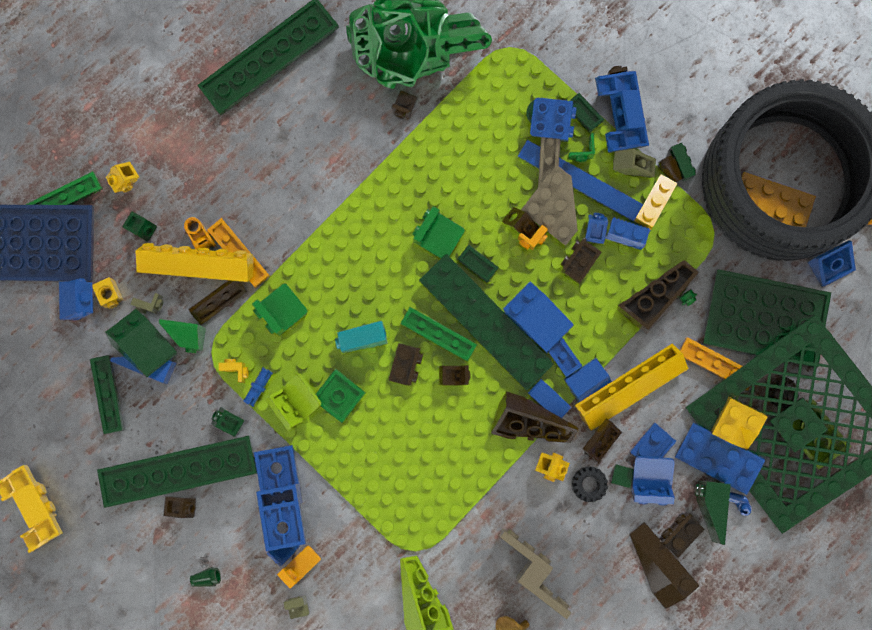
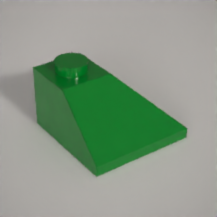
M159 319V324L179 347L185 349V352L196 354L197 350L203 351L206 328L198 324Z

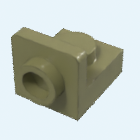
M306 595L286 599L283 602L285 610L289 611L290 619L307 616L310 613Z

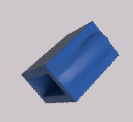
M82 278L59 282L60 320H79L93 313L92 282H86Z

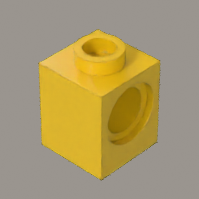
M108 277L92 285L100 306L112 309L117 307L119 302L123 301L114 279ZM108 290H111V297L109 299H106L105 293Z

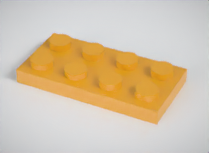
M747 172L741 174L746 191L763 212L782 223L796 227H807L815 202V195Z

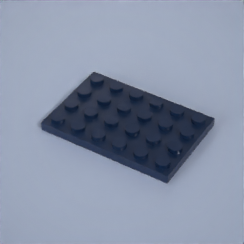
M0 205V281H71L82 278L86 282H93V205Z

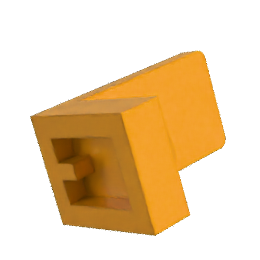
M308 545L277 575L291 589L321 560V557Z

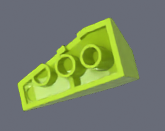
M417 556L401 558V582L406 630H454L448 609L445 604L442 605L439 601L436 588L433 589L428 581L429 576Z

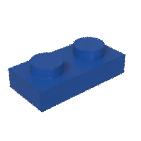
M563 338L548 352L565 377H568L582 367Z

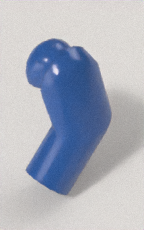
M730 492L729 502L736 503L738 510L743 516L750 515L752 508L747 497Z

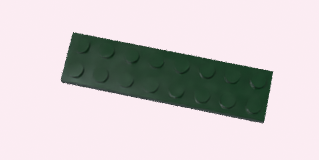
M311 0L197 86L221 116L337 30L339 25L319 0Z
M447 254L419 279V282L526 391L554 365L541 349Z
M244 436L97 469L103 506L107 508L257 474L251 437Z

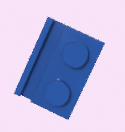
M653 423L629 452L635 458L637 456L663 458L675 444L676 440L659 425Z

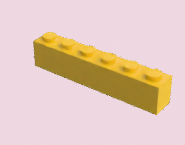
M144 243L135 250L138 273L248 282L253 277V254H248L246 251L228 252L226 249L212 251L209 248L191 249L189 246L175 248L168 244L154 246L153 243Z
M673 343L577 403L575 407L581 419L591 431L597 428L606 418L608 420L688 370L684 355Z

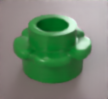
M692 289L685 292L679 297L682 302L681 305L686 304L690 306L697 300L695 298L697 293H694Z

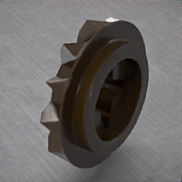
M782 377L774 379L770 384L781 385ZM785 378L784 386H796L794 380ZM769 387L768 397L779 399L777 394L780 392V389ZM790 390L786 394V398L783 395L782 399L793 401L795 391ZM772 402L775 406L778 407V402ZM782 403L781 408H787L791 404Z

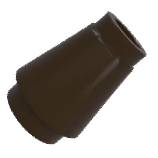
M672 155L658 162L660 166L658 168L667 178L674 182L683 179L677 161Z

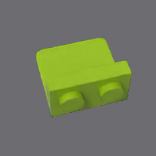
M296 374L283 388L265 399L287 431L303 422L321 405V401L301 374Z

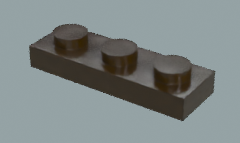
M228 280L188 310L197 322L202 325L245 294L247 290L240 281Z

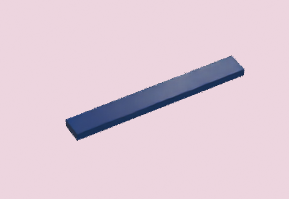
M527 140L518 157L539 169L541 147ZM559 158V167L572 176L574 189L635 222L634 220L643 206L642 203Z

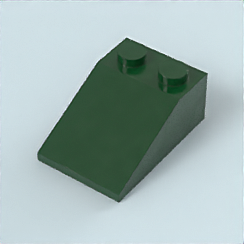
M134 309L105 332L111 345L146 378L177 354V351L137 309Z
M698 480V484H695L694 495L697 496L696 500L712 542L725 545L731 484Z

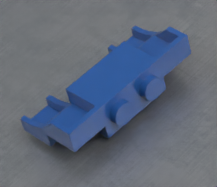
M636 71L595 77L598 96H610L616 131L605 134L608 152L649 146Z

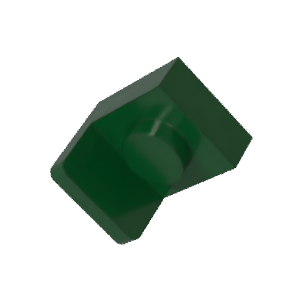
M131 211L122 226L146 242L150 240L157 228L155 224Z
M222 407L216 410L211 418L213 420L211 424L233 437L236 436L244 422L242 418Z

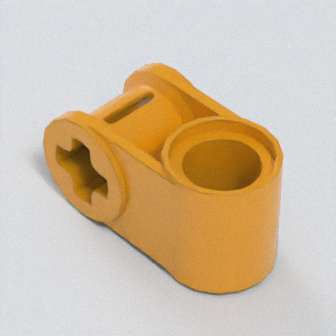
M190 217L185 221L184 229L195 249L217 246L199 219ZM198 223V229L194 232L191 231V225Z

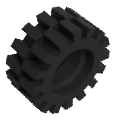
M583 467L573 476L571 486L579 499L585 502H596L606 495L608 479H606V475L600 469ZM586 477H593L597 481V488L593 492H587L583 489L582 483Z

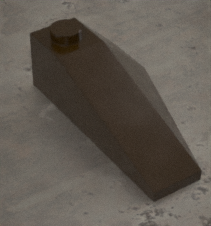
M506 391L498 405L491 434L507 439L527 437V440L534 441V438H545L548 442L571 443L579 431V427L523 396Z
M645 522L629 534L652 594L665 609L684 600L700 587Z

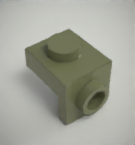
M155 293L151 303L133 297L130 305L135 306L140 313L146 314L148 311L157 314L162 309L164 301L162 300L163 296Z

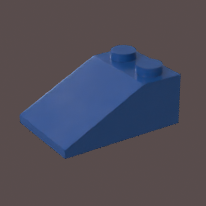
M531 281L503 308L505 314L546 353L574 326Z

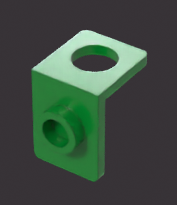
M591 133L589 136V152H570L567 160L586 162L587 159H593L595 155L594 133Z

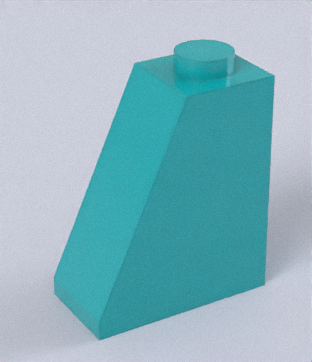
M382 321L337 332L338 338H335L337 349H341L342 353L388 344Z

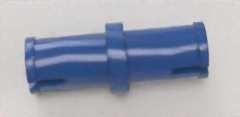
M264 367L261 368L259 375L254 382L252 381V387L243 400L246 404H250L252 407L255 406L260 394L266 390L264 387L271 375H273V372L268 369L266 370Z

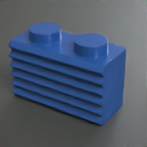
M614 217L609 223L605 239L642 250L646 245L650 229L642 228L638 224L627 223V221L624 222L623 219L620 221L619 218L616 219Z

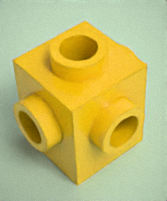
M125 162L112 166L105 178L113 191L117 193L130 191L138 180L139 175L131 162Z
M541 452L535 471L545 474L543 478L555 482V479L564 481L570 463L564 461V456L552 453L551 456Z

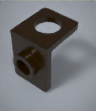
M515 207L502 220L504 224L513 227L519 234L522 233L529 239L539 229V226L525 211ZM517 214L514 220L509 221L512 215Z

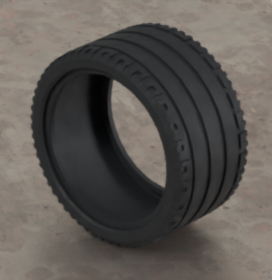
M804 79L773 84L771 88L768 86L748 98L717 132L704 159V171L702 172L704 201H707L706 207L710 212V216H713V221L717 224L719 230H722L731 242L737 243L736 246L741 247L744 251H750L753 255L761 258L767 257L769 260L776 261L782 259L784 261H793L809 258L823 253L857 234L872 220V111L869 112L868 107L863 105L859 98L855 99L854 95L848 94L845 89L840 90L838 86H831L827 82L823 84L822 81H804ZM770 122H791L810 128L831 145L843 169L844 194L836 215L827 225L819 227L791 226L770 217L755 204L743 184L739 165L740 149L747 131Z

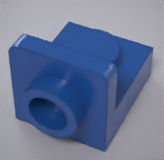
M593 213V215H588L585 234L586 241L604 244L608 227V219L604 217V214Z

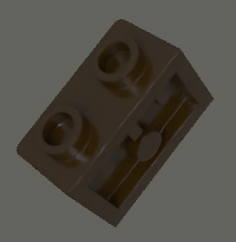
M398 343L389 381L410 387L412 383H416L419 373L416 372L417 364L421 365L423 353H420L421 348Z
M606 418L583 447L585 454L599 463L622 434V431Z
M687 512L685 514L681 513L674 520L676 522L672 528L668 527L661 534L663 544L678 558L705 530Z

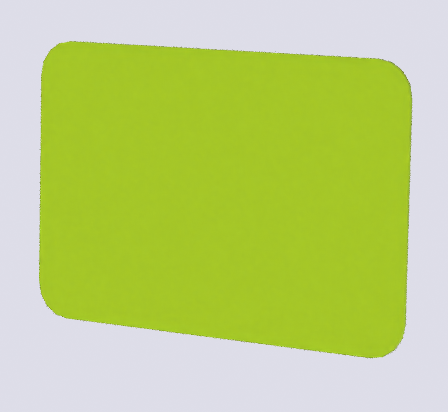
M502 48L493 51L483 58L222 325L213 341L211 354L214 368L220 377L243 400L252 387V381L256 380L262 367L273 372V375H271L264 387L266 390L260 394L255 406L250 407L290 446L293 445L294 450L389 542L404 550L420 551L429 549L443 540L538 439L534 438V441L527 440V437L507 439L491 434L498 405L506 391L523 396L538 404L528 392L539 380L526 391L419 282V279L440 260L439 257L415 244L413 241L414 236L412 233L417 225L421 226L424 222L422 217L427 209L431 210L433 206L438 208L441 215L464 228L465 232L450 258L503 312V308L530 281L574 324L562 338L577 357L582 367L594 358H597L604 368L640 330L617 310L620 303L629 299L636 292L648 286L652 281L661 277L683 260L697 269L713 248L715 232L711 218L703 207L678 185H676L656 223L649 232L646 245L642 250L605 239L604 244L588 242L602 253L580 284L560 272L563 268L560 264L566 256L571 257L574 252L572 247L576 241L579 240L581 242L585 238L588 215H593V213L604 214V217L608 219V226L614 217L616 219L619 218L620 221L623 219L627 223L630 222L635 225L637 223L573 188L578 231L565 246L548 231L546 233L547 239L542 245L538 243L533 251L530 248L527 250L519 244L518 236L520 234L513 227L504 224L502 220L513 207L521 210L538 189L539 169L518 157L527 140L541 147V137H535L530 134L531 124L527 119V107L536 98L570 101L577 94L542 61L524 49ZM576 118L571 120V126H574L573 138H569V142H561L560 140L559 158L642 204L646 201L659 176L662 174L666 177L656 165L653 178L624 175L613 170L615 152H608L605 134L615 132L616 128L606 119L591 132L594 133L595 145L593 159H587L586 162L567 160L570 152H589V136L591 133ZM517 214L512 215L509 221L514 220ZM468 245L499 267L488 283L457 261ZM287 284L307 308L308 313L279 336L275 332L273 334L269 332L265 327L267 322L264 318L259 319L253 312L255 307L252 303L257 299L262 301L279 286ZM409 307L477 344L468 362L401 325L400 323ZM378 321L383 322L388 344L342 353L341 349H337L335 338H338L337 332ZM398 343L415 348L419 347L421 348L420 353H423L421 365L417 364L416 372H419L417 381L412 383L411 387L389 381ZM535 343L554 363L540 379L570 404L575 397L564 381L565 375L551 355ZM224 359H236V362L245 363V367H248L249 371L248 379H245V383L238 382V372L219 371V363H224ZM468 365L471 374L469 385H439V366ZM335 369L366 392L343 423L319 406L303 422L288 431L265 400L269 395L283 388L296 374H301L316 394Z

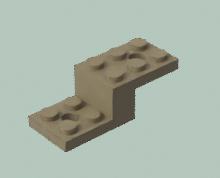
M510 528L507 531L502 529L498 534L500 538L529 559L516 576L517 581L565 619H568L571 615L568 603L559 596L554 598L552 596L553 592L542 584L553 569L550 565L552 561L541 552L537 555L534 552L535 548L527 541L520 542L518 540L519 536Z

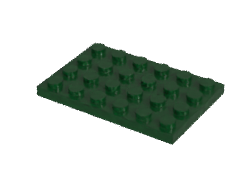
M717 269L702 344L757 356L815 314L826 327L832 292ZM810 343L808 346H806V347L816 348L812 343ZM801 350L790 359L800 360ZM805 350L803 361L814 362L816 352ZM819 353V357H818V363L820 362V356H821L820 353ZM802 364L804 366L813 367V365Z

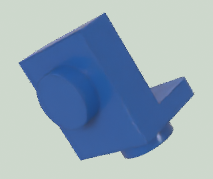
M300 545L268 551L267 555L281 567L298 550Z

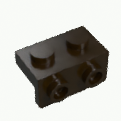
M583 238L581 242L577 240L572 247L574 252L571 257L566 256L560 264L563 266L560 272L578 284L582 282L602 253L586 242V238Z

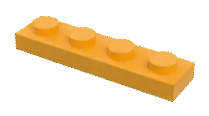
M222 218L207 229L222 249H226L228 252L246 251V253L251 254ZM253 256V277L249 281L257 288L270 275Z
M688 337L685 338L680 348L686 360L722 379H725L742 367V365Z

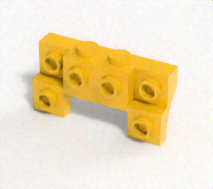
M22 465L0 480V495L2 497L1 501H6L13 497L30 529L20 535V537L26 543L29 549L27 550L28 553H31L63 534L55 519V516H57L55 513L56 508L53 502L49 501L46 496V488L43 484L36 482L28 465Z

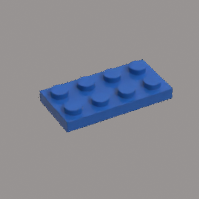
M694 422L675 458L725 484H731V487L746 495L765 462L764 458L713 435L711 431Z

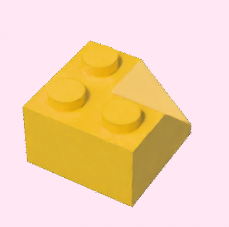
M729 397L711 432L713 435L731 444L748 450L760 433L767 416Z

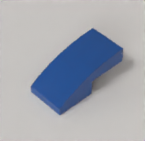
M542 379L528 392L540 406L561 418L571 409V406Z

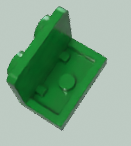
M433 206L431 210L427 209L422 219L424 222L422 225H417L413 231V241L440 259L445 254L450 257L465 230L460 225L441 215L440 210Z
M287 284L279 286L262 301L257 299L252 303L255 307L253 312L259 319L264 318L267 322L265 327L271 334L275 332L279 336L308 313L307 308Z

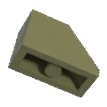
M635 149L615 151L613 170L624 175L654 177L655 158Z

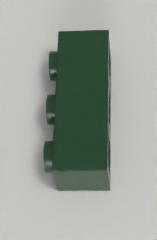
M683 143L671 146L669 151L677 161L683 178L682 181L693 178L696 175V169L692 166L691 158L686 153V146Z

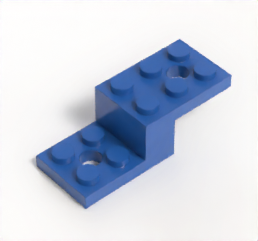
M293 445L254 452L260 491H257L256 494L266 551L306 544L300 504L303 501ZM275 462L280 463L282 466V470L278 474L272 471V465ZM280 522H285L288 525L286 533L278 531V524Z

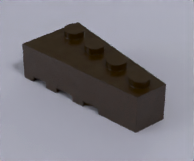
M683 260L661 277L652 281L648 286L636 292L629 299L620 303L617 310L647 335L693 283L699 271Z

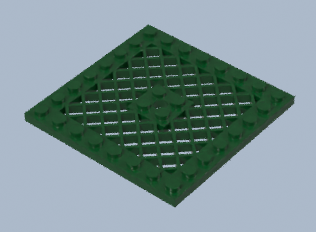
M816 314L686 406V409L701 427L711 431L729 397H735L737 401L739 396L750 398L749 407L751 408L753 399L764 400L763 410H755L774 416L770 419L774 426L764 424L759 436L754 440L758 441L757 450L748 449V451L758 456L770 457L769 466H762L761 470H767L768 473L767 479H765L761 472H759L749 491L782 534L872 475V448L864 453L865 444L872 445V441H866L867 431H872V427H868L869 418L872 419V385ZM810 343H812L816 348H811V347H806V346H808ZM801 350L800 360L790 359ZM805 350L816 352L814 362L803 361ZM819 353L828 364L818 363ZM784 362L783 371L773 370ZM788 362L799 363L797 374L786 372ZM802 364L813 365L812 376L801 374ZM817 366L828 368L827 378L816 377ZM832 369L841 380L830 379ZM771 373L782 375L781 385L770 384ZM768 374L767 383L756 382ZM786 376L797 377L795 387L784 386ZM800 378L811 379L810 390L799 388ZM815 380L826 381L824 392L813 390ZM830 382L840 384L839 394L828 392ZM752 385L751 394L741 393ZM755 385L766 387L765 397L754 395ZM844 385L853 396L843 395ZM769 387L780 389L779 399L768 397ZM784 389L795 391L793 401L782 399ZM798 392L809 393L808 403L803 397L797 400ZM813 394L824 395L822 405L811 404ZM827 396L838 397L837 408L826 406ZM842 398L853 400L852 410L841 408ZM767 401L778 402L777 412L766 411ZM857 401L866 412L855 411ZM782 403L791 404L789 407L780 412ZM719 408V415L717 416L714 411ZM812 408L822 409L820 419ZM825 410L836 411L835 421L824 420ZM840 412L851 414L849 424L839 422ZM855 414L866 416L864 426L853 424ZM795 420L804 421V428L801 430L794 429L793 422ZM824 424L834 425L833 435L823 434L828 430ZM838 426L848 427L847 437L836 436ZM763 428L774 430L773 440L762 438ZM853 428L863 430L862 440L851 438ZM777 430L785 441L776 440ZM821 437L832 439L830 449L820 447ZM817 438L816 447L807 445ZM836 440L846 441L845 451L834 450ZM761 442L772 443L771 453L760 451ZM850 442L861 444L860 454L849 452ZM775 444L786 446L785 455L774 454ZM790 447L794 453L800 449L799 458L788 456ZM804 449L815 450L814 460L803 459ZM819 451L830 453L828 462L817 461ZM833 453L844 455L843 465L832 463ZM848 456L857 457L847 464ZM773 458L784 459L783 469L772 467ZM788 460L798 462L797 471L786 470ZM802 462L813 464L811 474L801 472ZM817 465L827 466L826 476L815 474ZM831 467L840 469L830 476ZM771 471L782 473L781 482L770 481ZM785 474L796 475L795 485L784 483ZM800 476L811 478L809 487L799 486ZM814 479L823 480L822 482L813 487ZM771 485L780 487L779 496ZM783 487L794 489L793 498L782 497ZM798 490L807 491L797 498Z

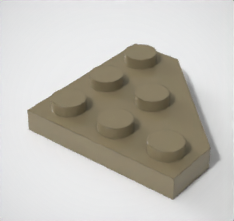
M555 165L521 210L525 211L537 224L545 226L548 232L565 246L578 231L572 176L558 165Z

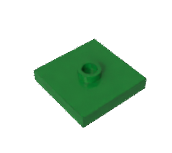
M337 369L332 372L316 393L321 401L320 407L341 423L345 421L366 394L365 391Z

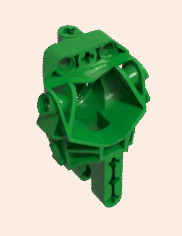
M376 0L374 4H368L352 11L349 15V25L346 26L347 39L351 44L352 56L357 66L369 76L375 77L379 84L392 89L396 87L397 83L413 87L417 79L437 71H444L450 67V54L486 49L492 43L491 35L480 25V22L472 13L448 15V9L440 0ZM363 18L361 23L355 24L358 19ZM405 24H407V27H408V32H407V34H405V33H406ZM392 25H397L394 30H390ZM386 37H388V39H389V40H392V41H398V40H400V41H399V42H396V43H395V42H389V41L386 40ZM361 55H366L364 59L359 60Z

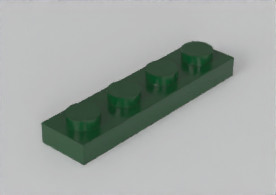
M111 355L90 359L102 430L105 435L124 431L112 362H110Z

